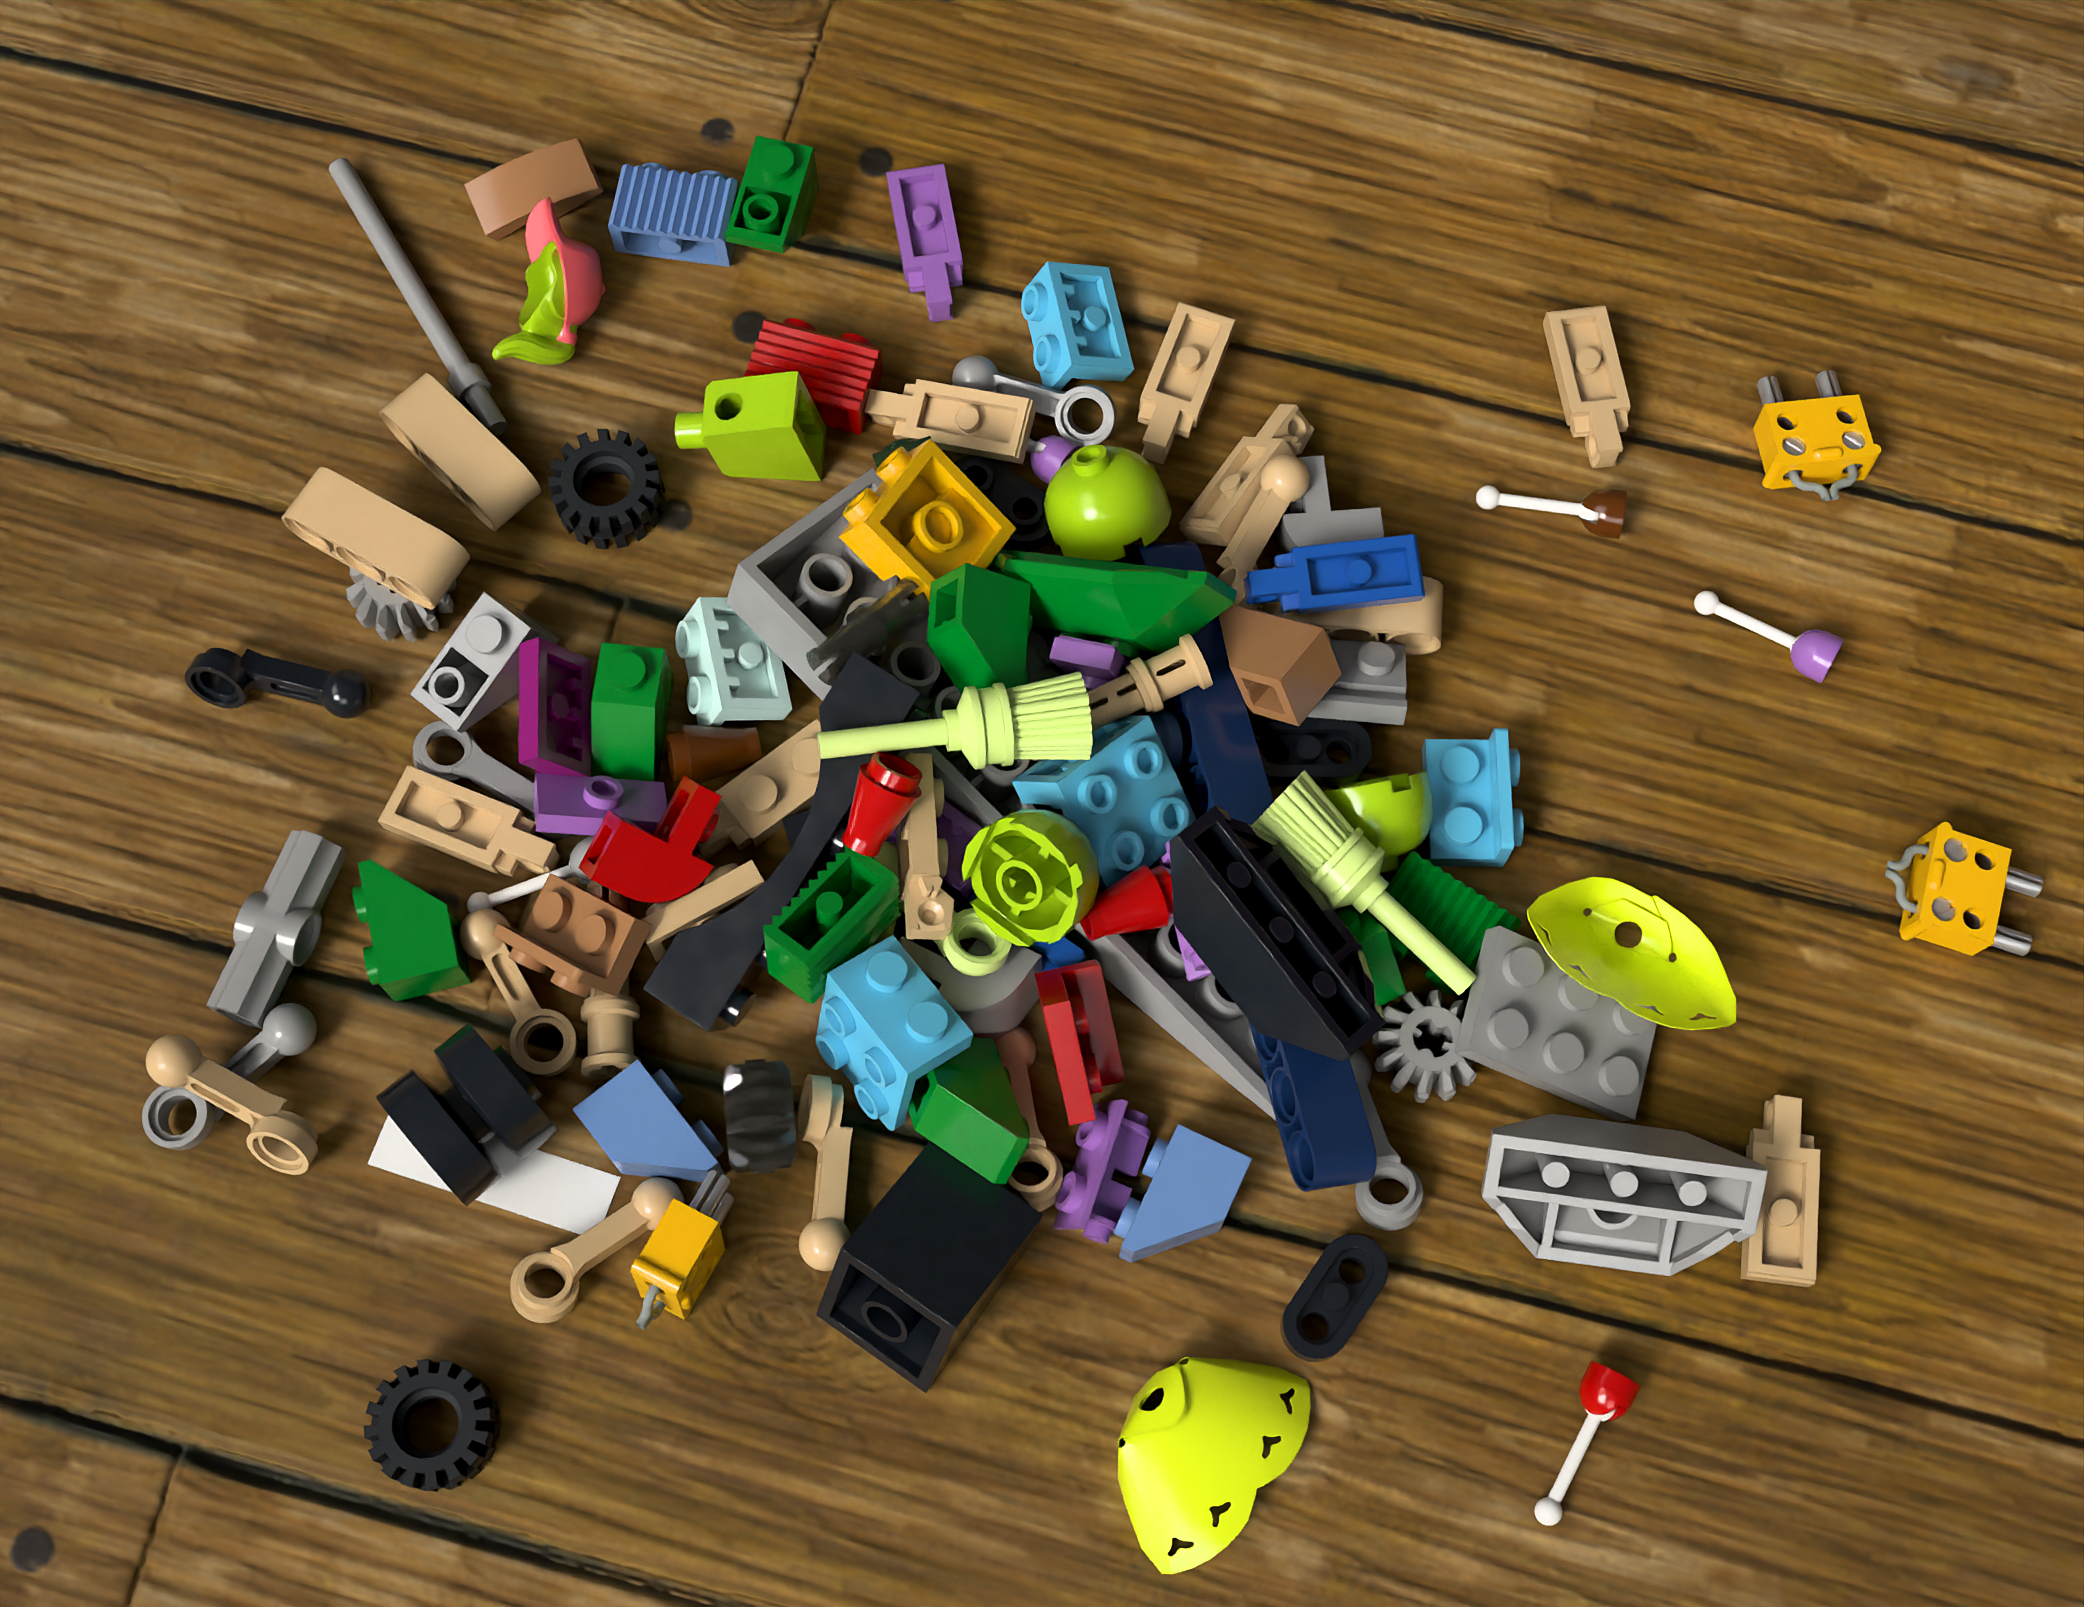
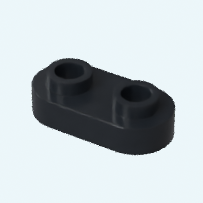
M968 455L954 462L968 479L977 476L986 481L984 485L977 488L1016 527V530L1004 544L1005 546L1015 551L1031 552L1042 548L1050 541L1052 534L1046 520L1044 508L1046 494L991 458ZM1027 508L1034 511L1035 516L1031 519L1023 520L1016 517L1015 512L1019 509Z
M1269 718L1257 723L1252 728L1269 785L1289 786L1304 770L1318 786L1348 785L1358 780L1364 774L1372 755L1370 736L1355 721L1306 718L1300 726H1295ZM1269 749H1278L1283 752L1286 760L1281 763H1272L1265 758L1264 752ZM1332 749H1340L1347 754L1349 760L1341 764L1334 763L1328 758L1327 752Z
M1348 1234L1336 1238L1326 1247L1285 1308L1281 1317L1280 1332L1283 1342L1296 1357L1308 1362H1322L1334 1357L1345 1346L1384 1287L1388 1277L1386 1256L1376 1242L1362 1235ZM1346 1261L1357 1263L1362 1269V1281L1356 1284L1344 1281L1339 1273L1340 1264ZM1309 1316L1320 1318L1326 1327L1325 1336L1319 1340L1308 1338L1302 1330L1304 1318Z

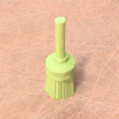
M1081 672L1061 675L1008 689L1005 688L1003 683H993L992 687L976 689L975 686H967L963 690L957 708L943 710L942 718L817 733L820 759L946 745L948 752L961 750L975 770L984 769L985 765L1001 763L1002 766L1013 765L1014 759L1090 760L1093 736L1089 695L1086 693Z
M1305 770L1253 823L1252 826L1281 842L1333 910L1352 905L1359 913L1367 909L1458 995L1463 993L1476 979L1477 976L1385 890L1389 883L1380 875L1385 851L1380 846L1376 848L1363 836L1364 831L1359 826L1355 830Z

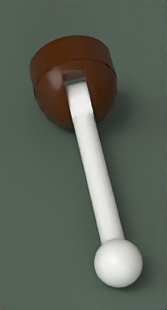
M1490 485L1481 487L1476 494L1477 504L1486 510L1502 505L1579 515L1584 527L1590 533L1613 539L1620 538L1627 498L1626 490L1610 488L1595 490L1581 503L1499 493L1497 488Z

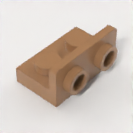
M550 873L522 931L497 923L492 935L513 947L508 956L511 960L543 974L547 967L553 969L555 972L550 981L571 993L587 998L591 988L618 997L652 924L569 880Z

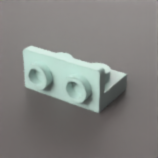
M699 597L683 621L679 622L675 636L677 653L681 658H685L689 678L687 686L688 708L692 714H696L698 725L721 727L724 721L784 720L792 710L782 659L726 603L727 597Z

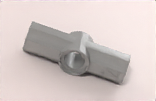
M291 831L262 892L255 891L251 893L238 913L233 930V940L236 945L206 1004L212 1011L247 1027L263 1029L264 1020L274 1008L293 967L303 965L316 947L322 928L320 911L347 857V853L342 847L309 831Z

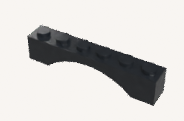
M854 651L819 706L821 732L930 720L931 715L925 710L932 699ZM900 750L888 751L885 753L897 756ZM874 753L820 759L819 780L809 815L792 849L770 878L742 903L707 923L677 933L643 989L707 1032L725 1030L729 1024L736 1027L745 1018L756 999V994L751 991V988L762 970H768L763 925L773 924L772 916L782 915V907L791 906V898L800 897V889L809 888V880L818 879V871L826 870L827 862H831L833 857L836 858L835 853H845V844L842 842V836L847 828L859 769L862 764L870 762Z

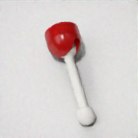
M1590 1361L1581 1379L1579 1388L1581 1404L1588 1415L1548 1497L1540 1499L1535 1505L1534 1512L1537 1520L1546 1526L1555 1525L1561 1520L1563 1510L1560 1503L1600 1422L1606 1420L1613 1421L1624 1416L1632 1407L1641 1389L1631 1379L1597 1362Z

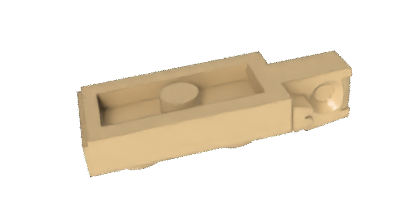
M1178 303L1140 397V412L1137 422L1148 425L1142 441L1144 447L1141 455L1145 459L1164 465L1175 434L1189 438L1193 427L1196 428L1234 332L1236 319L1187 303Z
M1606 306L1546 312L1543 328L1567 426H1570L1573 438L1585 437V448L1592 469L1616 466L1618 454L1623 450L1619 432H1626L1629 427L1627 415L1631 404Z
M917 379L916 384H905L903 394L870 389L864 412L870 415L873 423L894 427V438L906 441L908 444L919 446L931 439L941 450L1023 464L1037 406L1029 398Z
M1279 404L1256 437H1242L1180 521L1179 529L1189 541L1228 546L1262 488L1260 476L1264 465L1277 455L1289 454L1296 456L1303 452L1314 428L1308 423L1297 405Z
M817 719L716 791L717 794L722 796L716 806L720 809L718 823L708 840L704 843L698 842L695 846V849L702 858L707 861L732 842L739 850L751 843L754 847H757L783 828L782 819L804 812L811 807L820 772L817 733L821 732V726Z
M909 753L904 760L910 762L921 771L922 779L918 786L922 791V795L896 827L898 878L900 880L899 893L900 901H904L906 939L945 940L952 929L954 899L941 888L942 878L945 877L947 872L948 846L945 838H937L936 818H940L942 815L944 786L942 779L933 778L932 754Z
M412 766L406 767L378 820L386 830L495 874L499 871L512 877L519 865L526 870L543 875L556 870L562 858V854H559L555 849L556 845L554 843L534 836L536 831L535 822L525 818L520 809Z
M1774 1095V1098L1770 1101H1765L1763 1128H1753L1750 1131L1749 1145L1746 1146V1158L1766 1166L1768 1174L1756 1233L1742 1241L1741 1279L1802 1287L1815 1285L1821 1150L1814 1148V1136L1801 1134L1802 1098Z

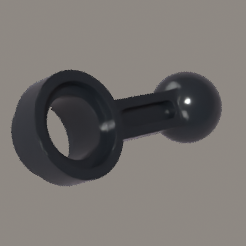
M210 648L205 653L195 656L185 673L186 684L194 694L212 705L228 709L242 706L252 690H261L322 705L332 715L343 719H350L363 714L370 706L373 696L370 682L362 673L356 670L339 669L330 672L265 656L248 648L242 657L227 649Z

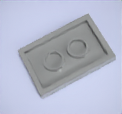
M1502 926L1485 930L1474 973L1477 977L1471 985L1454 1053L1615 1121L1635 1120L1657 1023L1634 1014L1614 998L1598 994L1574 980L1560 969L1541 943ZM1570 965L1572 968L1581 971L1582 974H1584L1587 978H1589V977L1582 971V969L1580 968V966H1578V965H1576V966ZM1639 1005L1641 1007L1652 1009L1659 1013L1655 1006Z

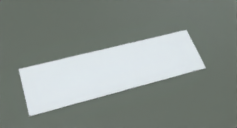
M388 1115L368 1164L452 1192ZM495 1136L484 1144L496 1162L502 1178L475 1200L580 1235L605 1219L621 1177L540 1150H535L523 1160L512 1153Z

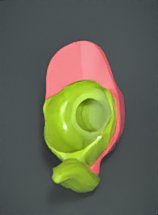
M547 197L533 208L526 223L525 237L531 264L525 274L528 296L519 314V324L522 331L504 338L494 347L492 352L494 360L513 357L539 365H558L567 362L575 351L578 326L587 321L599 306L601 296L605 293L598 252L590 245L569 238L564 234L553 201L550 197Z

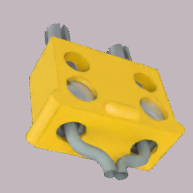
M1825 370L1817 374L1815 381L1820 398L1787 402L1783 400L1777 377L1770 376L1768 379V376L1761 378L1757 383L1763 408L1753 431L1765 471L1762 485L1765 488L1797 487L1803 491L1818 493L1822 501L1837 500L1839 498L1838 492L1841 488L1851 486L1855 481L1864 480L1869 475L1882 450L1879 445L1873 442L1859 394L1843 396L1835 371L1829 370L1827 372ZM1833 483L1829 489V492L1821 484Z
M1942 822L1919 838L1916 845H1912L1905 850L1900 861L1890 860L1885 873V877L1895 883L1896 899L1903 908L1899 929L1903 940L1909 941L1915 937L1970 956L1989 946L2021 956L2029 952L2030 944L2032 943L2031 935L1998 925L2004 888L2036 897L2042 890L2043 878L2042 876L2009 866L2012 849L1954 831L1948 822ZM1914 856L1911 876L1906 895V884L1904 882V879L1896 871L1904 870L1905 868H1907L1910 865L1912 858Z
M709 1171L689 1206L673 1198L641 1254L635 1259L631 1273L640 1296L644 1298L641 1314L636 1321L639 1328L646 1330L649 1323L658 1318L664 1309L683 1320L687 1319L690 1315L693 1305L726 1250L720 1225L733 1205L734 1197L728 1192L725 1193L730 1184V1179L725 1174L720 1176L719 1171Z

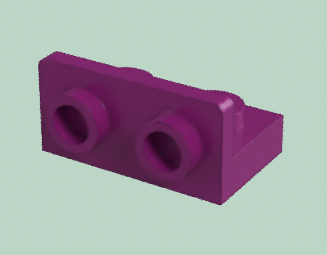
M540 637L519 643V763L535 769V776L536 773L591 777V660Z

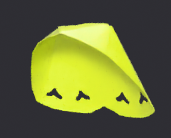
M1592 876L1566 883L1540 895L1527 909L1528 920L1548 955L1561 970L1586 988L1598 994L1614 998L1634 1014L1667 1027L1685 1030L1727 1027L1736 1022L1737 999L1715 947L1697 925L1657 895L1649 896L1628 884L1612 878ZM1586 908H1589L1592 910V912L1589 916L1586 917L1583 914V911ZM1622 922H1634L1641 927L1642 938L1637 946L1627 948L1616 942L1615 929ZM1540 926L1548 932L1551 945L1547 940L1545 932L1540 928ZM1671 953H1675L1676 960L1674 962L1669 961V955ZM1570 965H1572V966H1576V965L1580 966V968L1582 969V971H1583L1589 978H1587L1584 974H1582L1581 971L1572 968ZM1639 1005L1655 1006L1656 1009L1663 1015H1660L1652 1009H1647ZM1698 1013H1702L1706 1016L1716 1018H1701L1698 1020H1690V1018L1695 1017Z
M1185 1357L1173 1366L1156 1372L1134 1396L1118 1439V1481L1141 1549L1162 1574H1175L1192 1569L1212 1559L1226 1548L1248 1522L1257 1488L1264 1486L1283 1474L1292 1463L1308 1429L1311 1405L1310 1388L1306 1379L1273 1366L1234 1359ZM1157 1388H1163L1164 1396L1161 1404L1155 1410L1144 1411L1142 1405ZM1293 1388L1295 1392L1293 1397L1290 1398L1292 1413L1289 1414L1280 1394H1284ZM1263 1436H1280L1281 1441L1271 1445L1270 1453L1264 1459L1262 1457L1264 1449ZM1123 1438V1440L1125 1441V1445L1123 1447H1120ZM1230 1502V1508L1219 1515V1523L1217 1527H1213L1210 1507ZM1172 1538L1194 1542L1192 1547L1179 1548L1173 1556L1168 1555L1172 1546Z

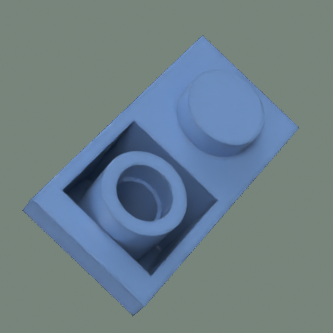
M637 1059L572 1109L621 1174L663 1177L693 1182H703L711 1170L719 1171L720 1176L724 1174L721 1166L715 1159L725 1151L701 1119L691 1127L675 1108L685 1099L661 1068L650 1076Z
M1179 1124L1170 1142L1158 1137L1142 1171V1174L1153 1178L1142 1202L1132 1197L1129 1198L1113 1233L1124 1239L1119 1257L1132 1263L1219 1232L1252 1158Z

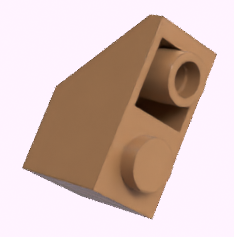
M1231 605L1219 614L1229 666L1249 712L1300 726L1342 675L1331 648L1330 639L1324 628L1310 622H1298L1274 616L1259 609L1251 610L1236 605Z

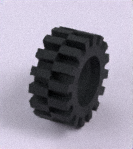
M597 429L599 440L590 442L588 434L585 432L577 436L580 448L575 450L567 442L560 449L564 462L554 458L550 467L554 477H548V487L564 528L569 534L574 531L577 541L587 545L592 537L596 548L607 549L608 539L614 538L619 549L628 546L625 538L627 534L633 533L637 541L646 537L645 523L653 528L656 527L660 521L657 510L664 511L665 507L663 494L665 489L657 461L652 452L648 453L646 444L637 438L632 444L629 433L618 430L616 440H611L608 429ZM619 473L629 479L631 485L628 495L615 504L597 506L591 504L585 498L587 484L602 474Z
M430 1359L417 1360V1366L413 1368L403 1365L396 1369L394 1372L397 1377L391 1383L383 1380L376 1388L377 1391L382 1393L377 1403L369 1401L366 1414L372 1416L371 1425L364 1426V1438L372 1442L373 1448L369 1449L368 1452L374 1462L381 1464L383 1467L381 1471L391 1479L401 1482L403 1485L423 1491L437 1492L439 1488L451 1490L461 1486L460 1481L466 1477L473 1479L482 1471L478 1466L484 1458L489 1461L492 1458L496 1449L491 1447L493 1437H500L501 1425L496 1423L495 1414L500 1413L497 1401L491 1398L489 1394L491 1390L484 1381L477 1378L475 1374L467 1369L442 1359L441 1362H434ZM441 1398L448 1400L455 1407L458 1414L459 1426L456 1436L447 1447L433 1453L419 1451L413 1446L408 1435V1422L412 1412L417 1406L429 1399Z

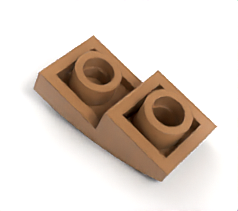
M579 138L559 142L525 154L464 184L485 236L495 241L526 225L531 211L544 198L550 197L559 218L604 192L583 141Z

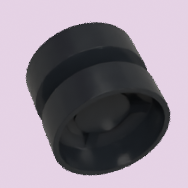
M469 1022L433 1050L440 1067L451 1083L446 1089L440 1092L421 1073L411 1068L376 1096L381 1106L411 1144L465 1206L471 1204L502 1178L496 1162L484 1145L495 1136L512 1153L524 1160L559 1132L536 1104L543 1096L501 1045L492 1050Z

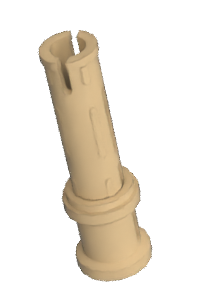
M1188 633L1180 637L1178 646L1146 661L1140 657L1131 660L1130 665L1125 667L1126 674L1086 692L1089 695L1092 733L1142 708L1146 713L1150 711L1156 713L1164 709V701L1195 686H1199L1203 690L1212 686L1213 681L1209 669L1192 636Z
M595 881L587 884V891L608 901V892L603 890V885ZM609 889V902L628 912V897ZM629 974L618 997L591 988L590 997L584 1000V1005L581 1006L580 1010L581 1020L587 1023L588 1057L581 1060V1074L593 1079L611 1080L637 1059L641 1063V1059L634 1055L633 1022L637 1021L640 1017V1006L636 1003L635 998L629 996Z

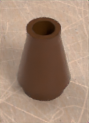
M681 724L680 731L666 733L667 758L673 783L681 782L684 775L698 783H703L743 767L753 765L762 759L760 739L756 727L731 728Z

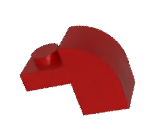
M684 775L654 832L608 810L578 868L591 880L633 900L659 903L684 896L703 882L713 868L711 863L694 853L693 850L698 842H706L713 833L720 817V809L716 806L722 796Z

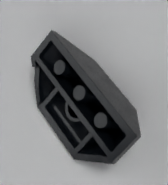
M1217 805L1169 841L1174 925L1258 1033L1342 1062L1353 1055L1386 1023L1382 1008L1376 1005L1374 982L1363 947L1280 841L1246 822L1230 818L1229 812Z

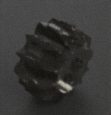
M765 1058L745 1060L744 1064L728 1065L722 1076L729 1164L736 1173L753 1172L754 1175L774 1173V1170L791 1168L796 1159L797 1147L789 1068L782 1060L765 1061Z

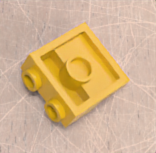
M929 439L909 452L902 446L897 448L880 464L875 473L883 482L875 492L870 488L863 490L844 509L842 515L850 523L839 538L882 581L897 575L929 607L931 582L965 563L987 569L1016 530V527L941 449Z

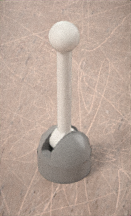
M589 836L576 844L570 854V861L567 866L489 895L484 892L472 894L467 901L468 911L471 913L479 909H493L496 905L542 889L550 873L564 879L575 877L581 883L587 885L593 880L588 878L578 867L594 836Z

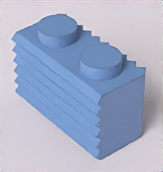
M626 163L621 169L608 224L615 252L731 267L736 244L726 242L725 233L740 189L738 181L733 177L728 178L726 175L712 170L696 172L691 175L686 171L679 173L674 169L670 170L658 163H644L641 166L637 165L635 167Z

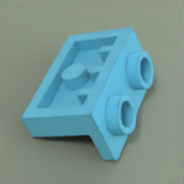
M1047 261L1029 285L1026 286L1021 299L1022 314L1028 321L1034 347L1033 361L1035 368L1040 372L1042 385L1061 391L1071 378L1123 382L1134 370L1109 267Z
M1494 728L1489 740L1425 739L1422 746L1423 771L1428 772L1433 807V818L1428 835L1426 836L1427 860L1432 865L1438 867H1504L1514 846H1521L1524 829L1521 808H1512L1511 786H1517L1519 782L1520 756L1517 748H1509L1508 728Z

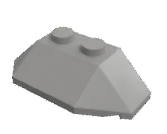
M1547 1114L1491 1130L1481 1194L1483 1199L1492 1209L1496 1210L1507 1226L1535 1258L1671 1276L1714 1255L1735 1240L1739 1243L1755 1235L1768 1170L1766 1166L1684 1131Z

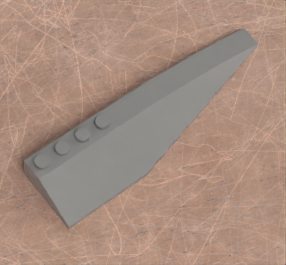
M872 468L738 563L726 603L822 701L855 651L932 699L925 711L931 715L930 719L942 718L943 710L957 708L961 694L927 644L929 607L897 575L882 581L839 538L850 523L842 515L844 509L863 490L870 488L875 492L883 482L875 473L876 470ZM1032 628L1027 638L1026 670L1029 676V683L1061 676L1054 662L1049 659L1051 648L1048 646V643ZM946 745L900 750L897 755L905 759L909 753L932 754L933 778L942 779L944 801L982 828L994 820L1022 809L1047 810L1065 817L1061 808L1053 809L1051 805L1022 804L1011 782L1042 759L1033 761V759H1014L1013 765L1002 766L1001 763L985 765L984 769L975 770L961 750L948 752ZM1159 859L1155 861L1152 865H1150L1148 868L1152 869L1154 867L1160 866ZM1098 886L1097 894H1099L1100 892H1102V891L1100 890L1099 886ZM1173 917L1169 918L1167 927L1104 936L1094 941L1088 939L1079 922L1071 932L1064 936L1085 951L1087 961H1099L1103 976L1127 998L1229 1084L1276 1120L1247 1017L1213 974L1191 982L1188 981Z

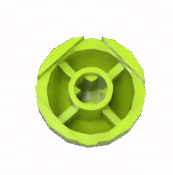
M1092 444L1080 448L1057 470L1050 479L1044 502L1049 529L1056 547L1057 545L1060 546L1063 556L1102 561H1113L1126 556L1123 546L1136 541L1140 537L1144 547L1155 541L1168 526L1172 513L1163 484L1154 466L1131 449Z
M1420 771L1410 776L1408 773L1353 782L1348 785L1338 786L1339 789L1325 791L1324 794L1355 830L1359 826L1364 831L1363 836L1376 848L1380 846L1385 851L1380 872L1400 868L1398 856L1418 848L1428 835L1433 818V807L1427 771Z
M1022 809L994 820L979 830L966 846L962 864L963 881L965 882L971 877L972 888L977 896L976 899L970 902L976 915L994 934L1017 946L1030 947L1035 942H1049L1048 944L1059 941L1071 932L1094 905L1100 879L1097 854L1088 836L1073 821L1047 810Z

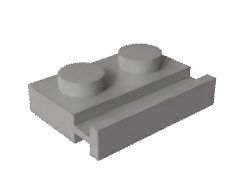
M1330 639L1331 648L1342 675L1307 717L1404 725L1407 711V700L1405 699L1407 689L1405 645Z

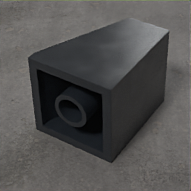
M930 1141L841 1247L816 1315L924 1393H927L1027 1250L1043 1214L1031 1207L1028 1201L1018 1192L1004 1188L999 1184H993Z

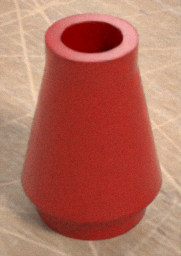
M875 752L869 763H864L860 766L849 820L842 836V842L859 854L870 857L878 856L884 842L922 795V791L918 786L922 779L921 771L910 762L896 755Z
M1141 865L1097 894L1094 905L1080 921L1088 939L1094 941L1104 936L1167 927L1169 918L1173 917L1172 881L1170 874L1161 865L1149 869L1146 865Z

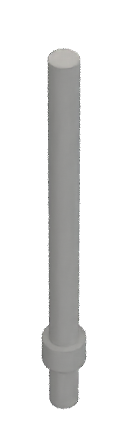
M346 158L335 160L329 166V173L450 373L448 383L461 404L469 405L476 419L495 437L503 434L508 428V423L490 395L492 385L479 364L470 362L351 162Z

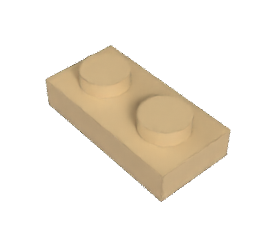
M752 860L739 867L735 863L722 866L705 878L703 881L704 886L682 898L679 897L666 902L654 903L648 908L646 917L642 920L652 924L645 942L656 962L662 959L677 933L715 919L742 903L764 883Z

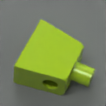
M798 371L712 381L706 387L703 412H679L676 416L675 437L678 447L680 449L707 448L721 472L727 476L797 481L822 480L827 427Z

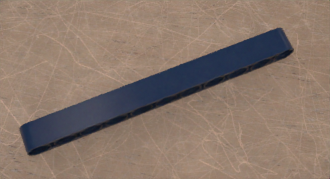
M1193 541L1150 543L1145 547L1144 544H1132L1128 548L1125 557V563L1206 572L1200 550ZM1218 615L1192 635L1209 669L1213 685L1204 690L1199 686H1195L1164 701V709L1161 711H1171L1180 726L1183 753L1178 771L1184 793L1196 819L1217 805L1229 812L1230 818L1253 825L1274 800L1243 696L1229 666ZM1146 655L1147 660L1154 657L1151 655ZM1248 1020L1290 1172L1298 1188L1308 1192L1371 1181L1377 1166L1376 1149L1350 1058L1341 1062L1258 1033Z

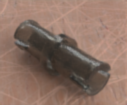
M902 578L897 582L896 586L869 607L864 608L860 606L850 612L846 617L847 624L806 654L807 661L813 671L831 657H836V660L827 666L826 670L818 678L825 684L832 686L854 651L867 658L869 655L880 656L888 650L892 637L916 618L929 611V601L924 592L907 605L902 606L900 604L919 586L911 579Z

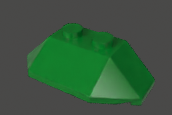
M1003 548L992 560L999 574L1031 584L1029 607L1033 618L1031 628L1049 637L1048 646L1052 648L1054 638L1062 635L1113 645L1129 662L1139 657V654L1157 656L1178 646L1180 637L1188 633L1191 636L1234 604L1237 590L1205 571L1014 551Z

